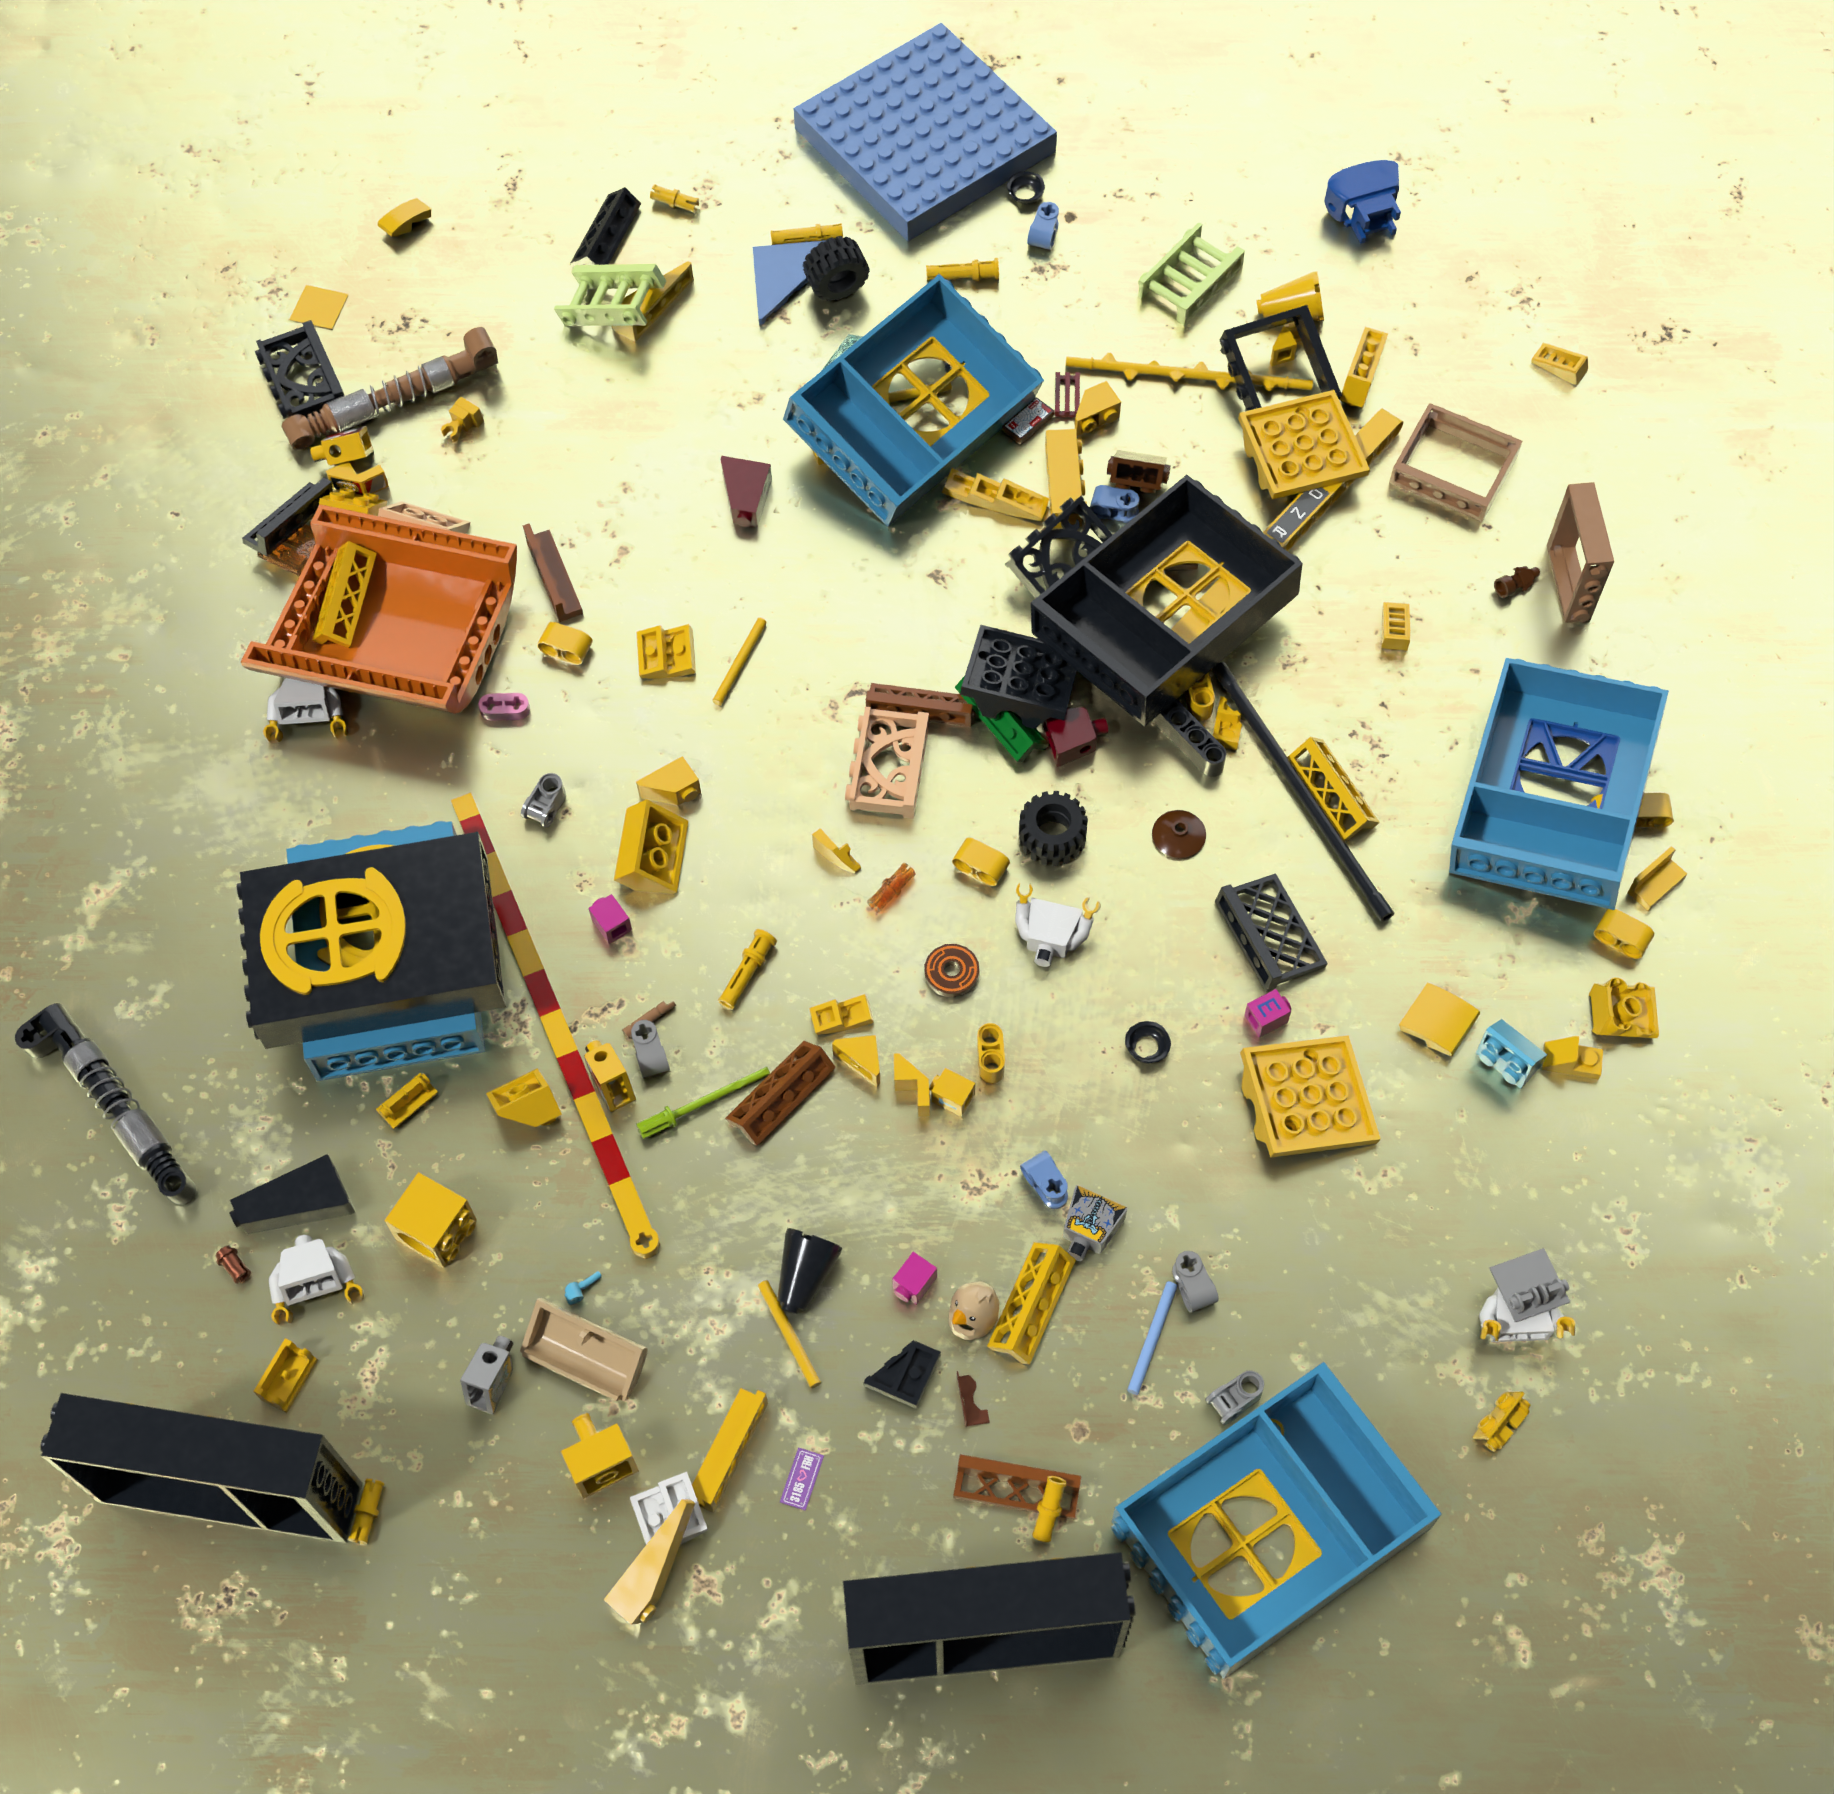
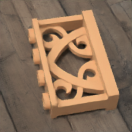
M865 707L864 716L859 715L858 731H861L860 738H855L853 753L857 754L856 761H851L849 777H853L852 785L847 784L845 800L849 801L850 810L856 811V809L900 814L904 818L914 819L929 731V713L918 712V714ZM875 724H886L892 733L887 735L886 731L879 727L881 733L874 735L871 732V728ZM896 726L911 727L912 729L897 731ZM869 741L872 743V745L867 749V743ZM902 742V748L904 745H909L911 749L904 752L899 748L898 743ZM893 745L896 755L903 761L909 762L910 765L894 769L886 779L877 770L872 760L880 752ZM864 767L868 775L862 777ZM898 775L906 778L904 782H899L896 779L895 784L892 783L893 779ZM866 784L871 786L868 793L875 792L878 787L882 789L875 797H865L860 792L862 786ZM888 793L903 801L884 799V797Z

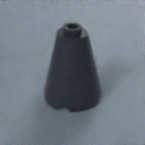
M787 1228L777 1301L783 1303L781 1309L798 1314L799 1309L804 1311L807 1309L843 1248L838 1244L815 1235H802V1231Z

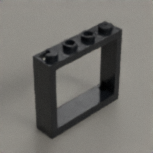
M1308 305L1224 330L1219 339L1222 347L1220 351L1227 358L1229 375L1235 379L1237 385L1236 393L1238 398L1243 400L1246 408L1245 411L1261 408L1262 406L1236 339L1291 322L1295 323L1321 393L1335 390L1338 399L1342 397Z

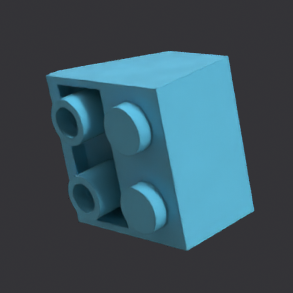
M1503 1019L1487 1028L1476 1051V1054L1479 1055L1480 1060L1484 1064L1493 1066L1508 1083L1515 1084L1520 1089L1537 1072L1547 1057L1544 1051Z

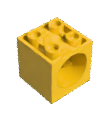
M418 1172L384 1221L396 1241L444 1268L448 1261H453L460 1249L459 1245L463 1239L472 1234L476 1227L477 1219L467 1199Z

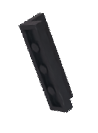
M626 187L607 195L570 262L573 268L575 265H608L642 204Z
M323 477L315 485L309 482L242 538L243 544L265 556L271 554L313 518L319 506L320 498L333 492L332 481Z

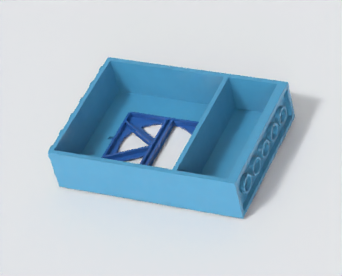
M1505 658L1451 844L1449 873L1615 910L1663 721L1669 690H1664L1657 686L1635 684L1626 680L1610 679L1602 675L1580 673L1572 669L1556 668L1548 664H1536L1522 659ZM1571 737L1584 741L1590 746L1569 765L1563 766L1553 738ZM1542 743L1550 763L1528 759L1525 756L1534 746ZM1596 755H1600L1605 766L1606 775L1580 769ZM1520 770L1603 787L1600 793L1603 794L1600 808H1597L1596 799L1585 806L1525 793L1520 781Z

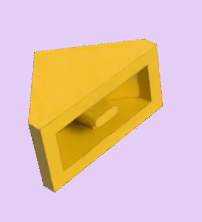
M876 1035L835 1039L832 1043L833 1055L877 1087L880 1084V1069Z

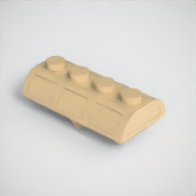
M539 1298L536 1300L520 1352L523 1357L615 1401L620 1399L625 1402L638 1382L648 1349L575 1313L560 1308L543 1298Z

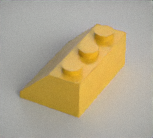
M648 799L626 808L614 881L635 891L677 893L688 820Z

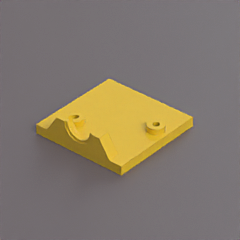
M1335 390L1239 413L1238 420L1243 429L1245 452L1247 457L1250 459L1253 457L1256 462L1259 476L1258 483L1261 490L1268 489L1272 499L1369 475L1370 468Z
M1349 1035L1243 1048L1240 1052L1244 1065L1241 1088L1244 1097L1251 1099L1256 1112L1254 1133L1257 1140L1267 1144L1270 1158L1377 1144L1381 1138Z

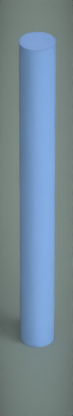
M1167 1281L1127 1389L1132 1394L1138 1395L1178 1287L1173 1282Z

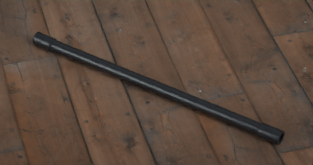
M1225 662L1218 663L1212 669L1213 674L1229 693L1346 867L1379 921H1387L1394 915V911L1359 864L1237 683V679Z

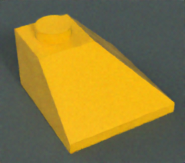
M538 1068L486 1093L498 1116L533 1127L549 1125L556 1120V1117L562 1115L549 1085Z

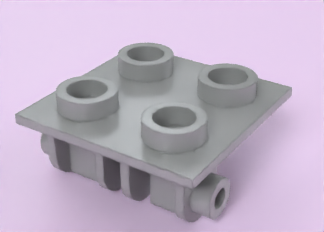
M1544 1248L1489 1268L1515 1323L1570 1303L1565 1292L1569 1290L1568 1282L1566 1279L1560 1280Z

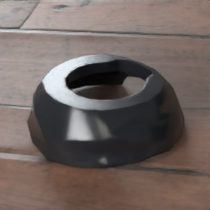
M1019 172L1008 180L1007 189L1015 201L1026 205L1037 202L1043 196L1045 184L1041 176L1035 172ZM1021 187H1030L1035 191L1034 196L1029 199H1020L1015 194Z
M1143 1021L1129 1028L1125 1036V1045L1129 1053L1137 1061L1149 1064L1166 1058L1170 1051L1171 1040L1162 1025L1156 1022ZM1143 1037H1150L1157 1042L1158 1050L1155 1054L1142 1058L1134 1051L1136 1043Z

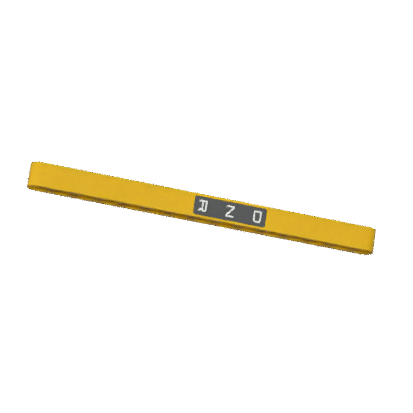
M1383 408L1355 435L1368 466L1395 439L1404 424L1402 420ZM1356 479L1301 492L1263 533L1269 538L1278 541L1282 548L1289 551ZM1219 578L1199 599L1202 604L1215 614H1221L1227 606L1229 600L1227 582L1223 578ZM1190 608L1171 630L1176 632L1193 631L1207 626L1209 622L1194 609Z

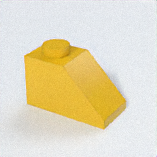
M683 756L636 781L641 799L680 805L684 802H690L701 793L699 779Z

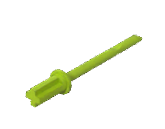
M768 1067L762 1068L674 1111L665 1106L664 1111L636 1123L638 1132L645 1139L670 1126L675 1128L677 1127L675 1119L768 1076L770 1071Z

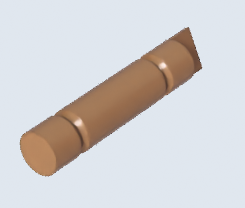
M662 1001L656 1008H652L632 1022L631 1025L622 1029L624 1035L628 1039L631 1038V1030L636 1022L640 1020L655 1021L675 1007V1002L671 1001L669 1004H666Z

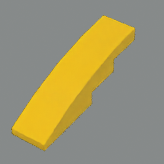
M953 468L941 492L990 511L1037 521L1042 520L1050 500L1004 478L999 483L979 473L974 478Z

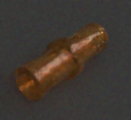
M902 863L890 878H885L882 881V886L867 900L869 907L873 909L876 906L874 911L880 913L893 897L897 898L901 894V889L916 875L914 869L910 866L907 870L908 864Z

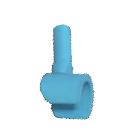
M599 1271L579 1283L572 1282L566 1286L565 1297L569 1305L583 1300L584 1297L581 1290L586 1289V1287L602 1277Z

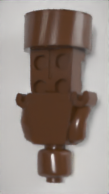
M1527 566L1513 568L1515 570L1514 575H1504L1494 581V589L1501 598L1514 594L1518 588H1522V592L1526 591L1534 584V578L1540 575V569L1538 567L1528 569Z

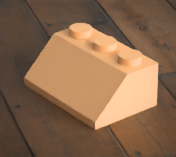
M402 501L379 508L378 514L380 517L464 534L467 533L471 524L469 521Z

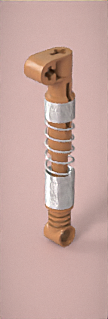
M476 327L469 330L463 337L465 350L449 357L446 355L437 357L421 364V367L418 365V369L409 373L406 370V374L398 378L394 375V379L388 382L382 380L383 388L375 391L373 386L370 385L371 393L367 394L365 389L362 388L339 399H334V401L324 404L322 409L319 410L320 413H317V411L313 412L314 416L310 413L308 418L303 415H294L287 418L282 423V429L291 447L295 450L304 449L315 441V436L321 437L320 433L326 435V431H329V433L344 432L346 429H351L353 426H358L360 423L362 424L367 422V420L378 417L379 408L383 407L387 412H390L391 403L402 407L406 401L414 402L418 396L426 398L427 393L430 391L438 393L440 390L442 391L445 388L447 389V387L456 385L459 379L498 364L497 350L484 327Z

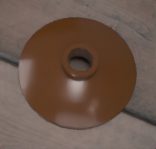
M1172 810L1162 814L1155 821L1152 829V839L1156 848L1165 856L1174 859H1186L1201 851L1206 841V829L1203 822L1193 813L1184 810ZM1182 828L1185 831L1177 832L1175 829Z

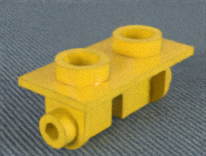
M419 1073L383 1102L376 1111L395 1129L433 1098L438 1091L430 1084V1080L424 1073Z
M1503 1393L1496 1400V1407L1491 1414L1485 1416L1479 1422V1429L1473 1435V1438L1486 1439V1447L1493 1452L1497 1449H1502L1513 1434L1506 1424L1509 1423L1513 1428H1518L1530 1413V1403L1522 1398L1525 1393Z

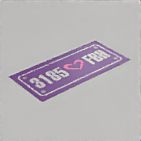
M798 1447L780 1503L806 1511L824 1455Z

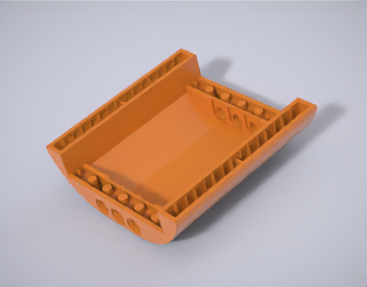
M319 504L310 522L316 544L267 643L262 644L251 641L241 660L242 666L255 672L453 714L464 710L472 701L482 682L507 620L516 576L517 545ZM347 541H350L377 553L351 646L347 648L329 640L321 645L312 641L338 548ZM355 553L354 561L359 569L365 567L368 558ZM356 576L349 577L347 583L351 591L359 590L360 584ZM349 598L341 602V608L345 615L353 612V606ZM341 621L335 624L333 634L345 638L347 630Z

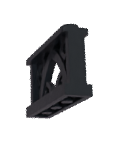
M312 320L302 323L303 327L263 341L261 339L256 340L259 350H256L255 354L259 364L266 365V368L262 370L267 382H273L274 384L270 386L275 401L281 400L282 402L278 404L283 419L294 415H303L308 418L310 413L314 416L313 412L317 411V413H320L319 410L327 402L329 403L334 401V399L345 396ZM282 349H285V350H287L289 353L286 355L284 352H277V351L282 350ZM277 352L280 358L272 359L270 357L271 353ZM309 354L313 355L312 358L309 360H305L301 357L302 355L304 358ZM296 361L305 367L320 366V368H317L310 374L307 385L287 379V375ZM273 367L278 368L277 374H275ZM317 378H322V379H323V381L320 382V383L315 382V383H316V386H313V383H314L315 379H317ZM282 388L289 392L286 395H284ZM304 396H309L307 403L301 404L304 401ZM298 398V403L301 405L294 407L291 405V401Z
M1082 496L1075 500L1071 497L1059 507L1062 511L1057 516L1053 513L1042 522L1045 527L1040 532L1035 529L1025 538L1028 542L1023 547L1018 545L1008 554L1010 559L1004 565L1016 575L1035 599L1045 591L1035 578L1042 576L1045 587L1048 589L1060 579L1057 576V572L1052 574V570L1061 569L1065 575L1072 569L1071 566L1065 563L1050 565V546L1052 540L1065 539L1075 541L1072 548V558L1075 565H1077L1085 558L1080 556L1078 552L1081 544L1084 545L1081 550L1084 549L1088 556L1113 535L1084 502ZM1076 513L1084 520L1082 532L1077 531L1079 529L1078 519L1075 525L1069 523L1068 520L1071 514ZM1061 522L1062 529H1053ZM1090 529L1096 534V536L1102 541V543L1099 542L1097 539L1087 535ZM1041 540L1039 550L1032 548ZM1025 556H1033L1034 562L1028 565L1031 567L1040 566L1039 572H1029L1023 565Z

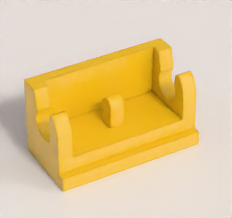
M285 1338L253 1392L261 1401L287 1413L318 1359L306 1348L302 1350L292 1341Z

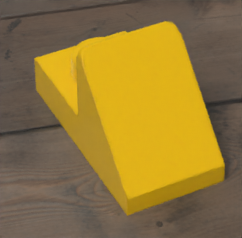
M1579 1036L1544 1043L1543 1051L1547 1054V1057L1542 1064L1541 1070L1599 1080L1602 1072L1603 1049L1579 1045Z

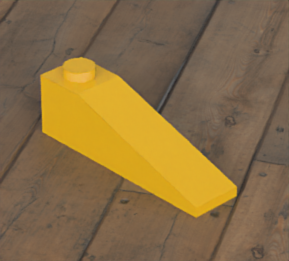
M687 261L664 274L666 283L663 288H650L640 307L641 312L648 321L646 325L612 326V330L636 342L693 281L692 263ZM637 290L624 297L621 305L631 304Z
M1369 327L1364 328L1344 383L1342 397L1339 401H1343L1350 406L1363 408L1388 333Z
M682 1499L604 1599L631 1625L640 1624L641 1622L646 1623L657 1610L655 1604L662 1595L695 1506L691 1499Z

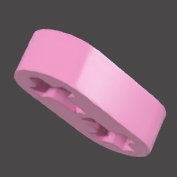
M522 693L486 694L481 697L478 703L482 717L490 721L520 720L527 717L530 712L528 698ZM516 703H521L519 709L515 710ZM490 704H495L492 710L489 711L487 709L490 707Z

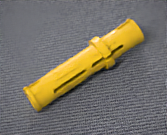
M842 223L823 226L815 224L816 226L771 230L772 245L824 241L829 238H836L837 236L843 237Z

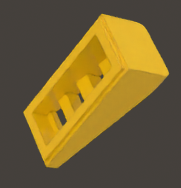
M1543 343L1531 359V363L1574 385L1579 384L1589 368L1588 356L1547 343ZM1547 354H1550L1548 359H1544Z
M1383 602L1381 649L1408 651L1410 644V604ZM1389 610H1391V611H1403V613H1392V612H1389ZM1389 617H1391V618H1403V621H1402V620H1390ZM1389 625L1403 626V628L1389 627ZM1390 632L1403 633V635L1390 634Z

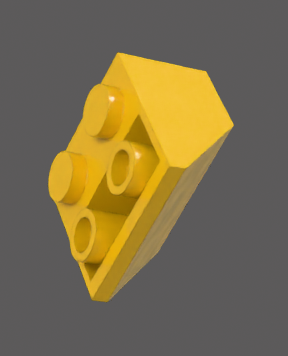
M341 488L338 492H330L329 495L320 498L319 504L378 516L379 508L387 506V500L379 499V495L364 493L363 495L355 494V490Z

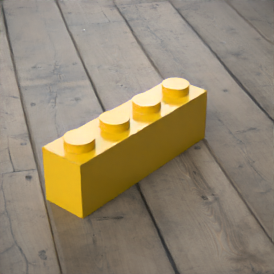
M1076 429L1046 430L1045 453L1050 515L1054 513L1057 516L1062 511L1059 507L1070 497L1075 500L1079 496H1085L1086 493L1085 480H1080V475L1084 474L1083 459H1078V454H1082V441L1077 439ZM1076 513L1071 514L1068 520L1069 523L1075 525L1078 519L1079 527H1082L1083 519ZM1059 522L1054 528H1062L1061 522Z

